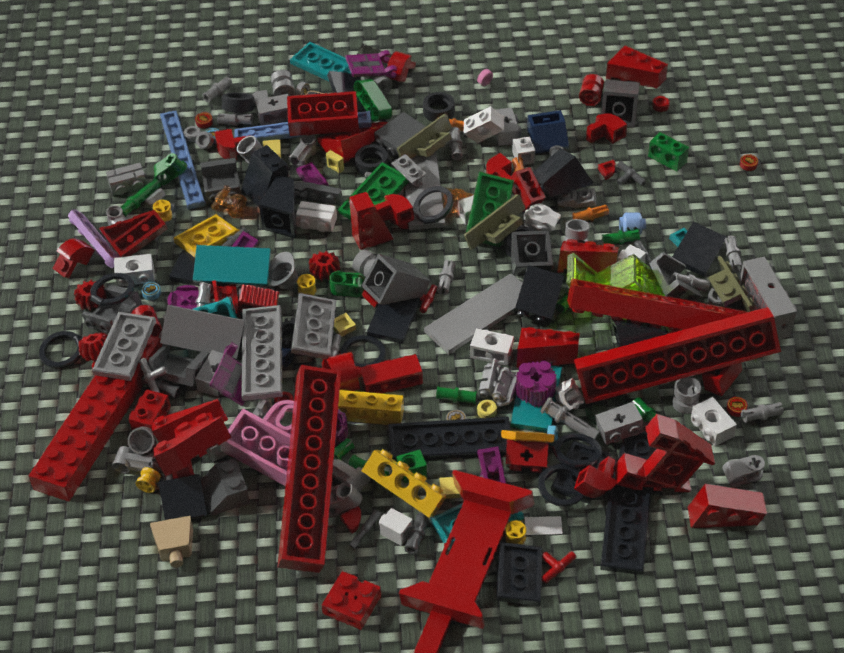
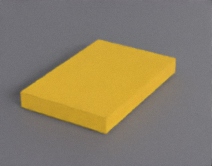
M215 214L175 236L174 243L195 257L197 245L221 246L227 241L229 236L235 235L239 230Z

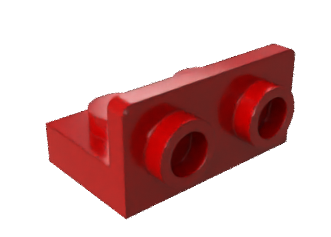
M216 280L212 281L213 288L210 289L211 299H215L214 302L231 296L237 317H240V312H237L238 297L236 284L217 287Z

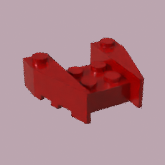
M218 399L167 416H160L154 420L152 432L159 442L154 447V457L165 477L190 465L189 460L199 455L201 458L207 454V449L215 445L219 446L232 438L224 423L228 420V417Z
M656 414L646 426L649 446L657 448L648 460L624 453L615 463L614 469L617 485L634 490H642L643 487H653V491H661L662 488H673L675 492H690L689 479L703 463L714 466L715 460L710 443L675 419Z

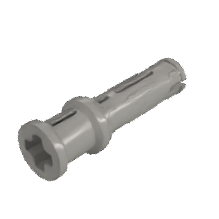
M551 397L547 399L540 411L553 417L557 423L562 422L578 433L590 436L593 439H596L600 432L568 412L567 407H562L552 401Z

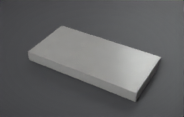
M299 293L291 353L326 359L331 356L336 300Z
M167 305L160 343L211 353L214 350L224 353L226 346L233 342L238 345L233 355V358L237 359L245 320Z
M118 312L93 367V375L131 381L156 323L155 317Z

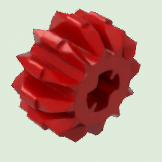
M326 250L322 253L319 251L318 254H313L312 258L309 259V272L315 279L320 278L321 281L328 279L330 281V275L340 270V261L334 252L328 253Z
M92 279L89 282L83 280V284H78L77 289L74 290L76 304L82 310L87 308L90 311L92 308L97 309L99 306L91 301L90 292L95 283ZM102 285L98 289L97 295L106 299L105 287Z
M96 332L83 337L78 345L82 358L86 359V361L97 360L108 335L103 332L99 334Z

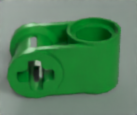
M171 153L154 165V177L161 185L168 184L186 171L187 163L180 161L175 153Z
M333 272L330 275V292L334 296L361 297L364 291L362 284L366 277L358 272Z

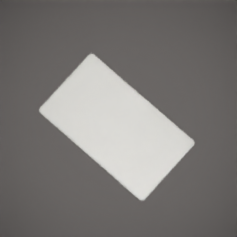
M561 516L524 518L526 535L562 534Z

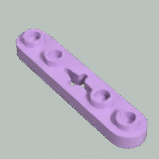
M72 209L68 214L70 223L78 228L77 231L96 249V254L105 260L104 263L108 267L114 268V258L120 256L81 212Z

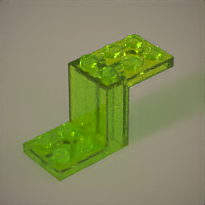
M572 253L567 257V285L569 287L573 278L665 296L653 270L634 253L598 273L576 254Z

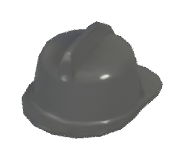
M282 252L276 255L270 263L269 282L272 286L292 291L293 285L298 279V272L295 268L293 255L290 252Z

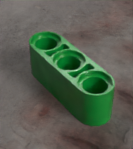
M367 79L355 82L354 91H356V95L366 111H370L371 119L373 121L390 119L393 113L392 108L375 81Z

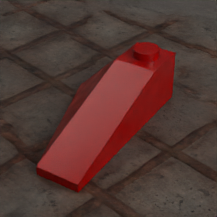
M388 122L371 123L372 127L360 128L357 132L331 133L319 137L317 140L326 153L331 150L342 156L344 163L355 157L357 150L363 146L370 145L375 140L374 132Z

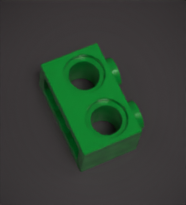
M659 132L650 141L648 157L677 172L687 163L689 147Z

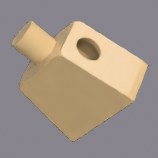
M186 516L150 523L161 560H170L171 567L182 566V558L192 555L193 526L191 517Z

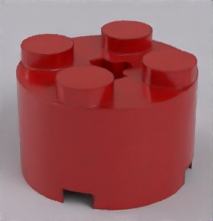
M352 352L323 359L322 368L341 371L340 390H360L358 378H361L362 374L360 367L355 366Z

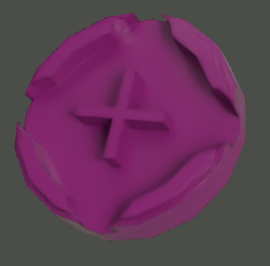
M193 285L177 287L174 292L169 294L167 299L168 305L193 310V308L197 307L195 302L198 299V287Z

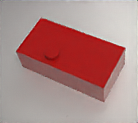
M356 91L287 96L290 136L359 131Z

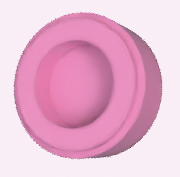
M489 69L483 70L479 74L477 82L482 86H486L491 82L493 73Z

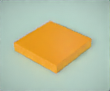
M502 430L501 437L505 439L554 442V434Z

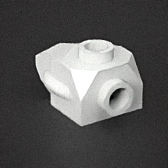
M540 203L531 205L529 210L526 209L524 213L525 226L535 231H553L558 220L561 218L560 214Z
M573 378L563 381L556 387L557 395L555 397L559 405H564L568 411L573 408L576 410L579 408V405L584 403V397Z

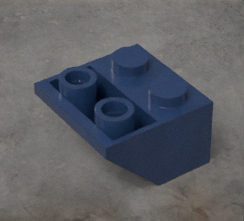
M561 110L527 115V132L534 146L535 154L550 152V148L555 145L561 146L563 149H569L566 122Z

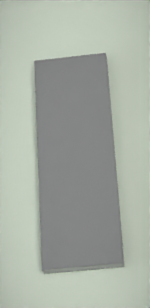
M436 151L430 157L416 155L411 159L426 173L422 177V186H414L410 182L405 186V196L412 206L421 192L433 186H440ZM441 192L431 193L422 200L419 208L421 215L435 216L443 210ZM414 215L415 220L408 222L409 230L445 227V219L438 223L424 224Z
M510 273L426 326L424 332L448 355L473 339L476 328L488 330L514 313L522 282Z
M281 305L243 309L242 320L245 321L242 331V400L282 397Z

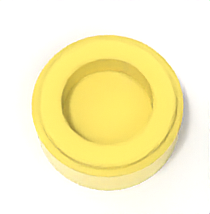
M492 400L481 401L477 406L479 417H495L497 415L496 403Z

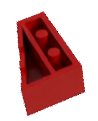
M624 46L607 63L606 79L611 80L614 77L621 79V81L629 80L638 82L641 86L658 88L666 80L668 64L628 46Z
M367 192L349 197L352 236L360 250L394 240Z
M152 210L125 221H118L116 224L107 227H100L99 229L120 257H127L135 254L168 228L159 214Z
M567 239L563 241L560 249L558 272H564V269H575V273H581L582 269L591 270L592 273L615 274L619 247L609 243L596 245L592 241L578 243L577 240Z
M532 327L521 328L517 368L523 363H536L537 361L539 363L542 361L552 362V365L574 364V359L578 358L580 333L555 331L552 329L542 330Z
M704 484L688 506L691 528L758 525L767 514L763 493Z

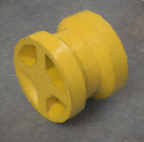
M162 199L153 204V210L159 214L164 222L172 218L169 201Z
M303 274L298 277V294L302 293L312 296L316 294L314 276Z
M145 467L140 473L141 477L137 479L135 484L141 491L152 493L161 475L156 470Z
M511 521L506 525V543L521 545L525 543L526 526L522 522Z

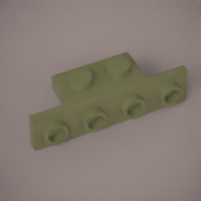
M443 114L397 148L399 157L405 154L410 159L416 155L430 157L437 149L444 147L452 139L450 133H447L452 128L447 114Z
M516 194L464 234L470 250H473L485 240L497 244L523 224L521 217L517 216L525 210L520 195Z
M721 256L717 257L722 271L708 277L724 307L741 300L748 312L754 311L756 308L752 298H747L748 293L743 285H739L740 280L737 274H732L729 262H725Z

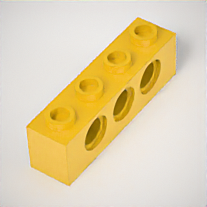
M340 390L338 409L341 412H345L347 421L385 425L402 423L404 413L403 395Z
M384 449L381 451L374 450L361 471L427 517H434L447 497L443 494L444 490L436 484L432 486L426 482L427 478L418 472L414 474L409 471L410 467L400 460L399 462L393 460V455ZM388 464L392 467L390 476H387L384 472ZM404 476L409 479V485L406 488L401 484ZM420 488L426 490V497L424 499L418 496Z

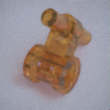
M226 185L215 196V201L211 208L217 210L222 205L227 208V213L231 217L240 218L243 215V207L246 206L247 199L241 194L228 195L231 188Z
M447 188L453 195V207L450 213L458 212L457 203L459 200L474 194L464 192L463 189ZM442 193L443 197L445 198V204L443 205L444 209L447 204V196L444 193Z

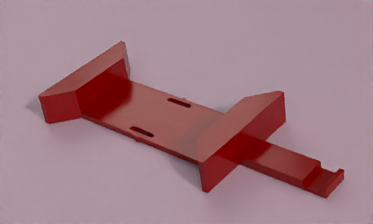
M453 470L454 486L464 502L447 542L444 544V549L429 583L422 581L399 591L400 601L403 606L430 613L414 653H438L452 620L480 629L484 628L483 614L476 604V599L490 565L494 561V555L511 515L533 507L534 497L532 490ZM455 539L450 553L446 555L451 541ZM492 550L487 564L483 565L488 551Z

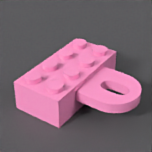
M283 400L275 403L263 419L242 409L228 429L232 438L221 444V451L286 486L292 423L289 426H283L280 424V421L287 412H293L294 401Z

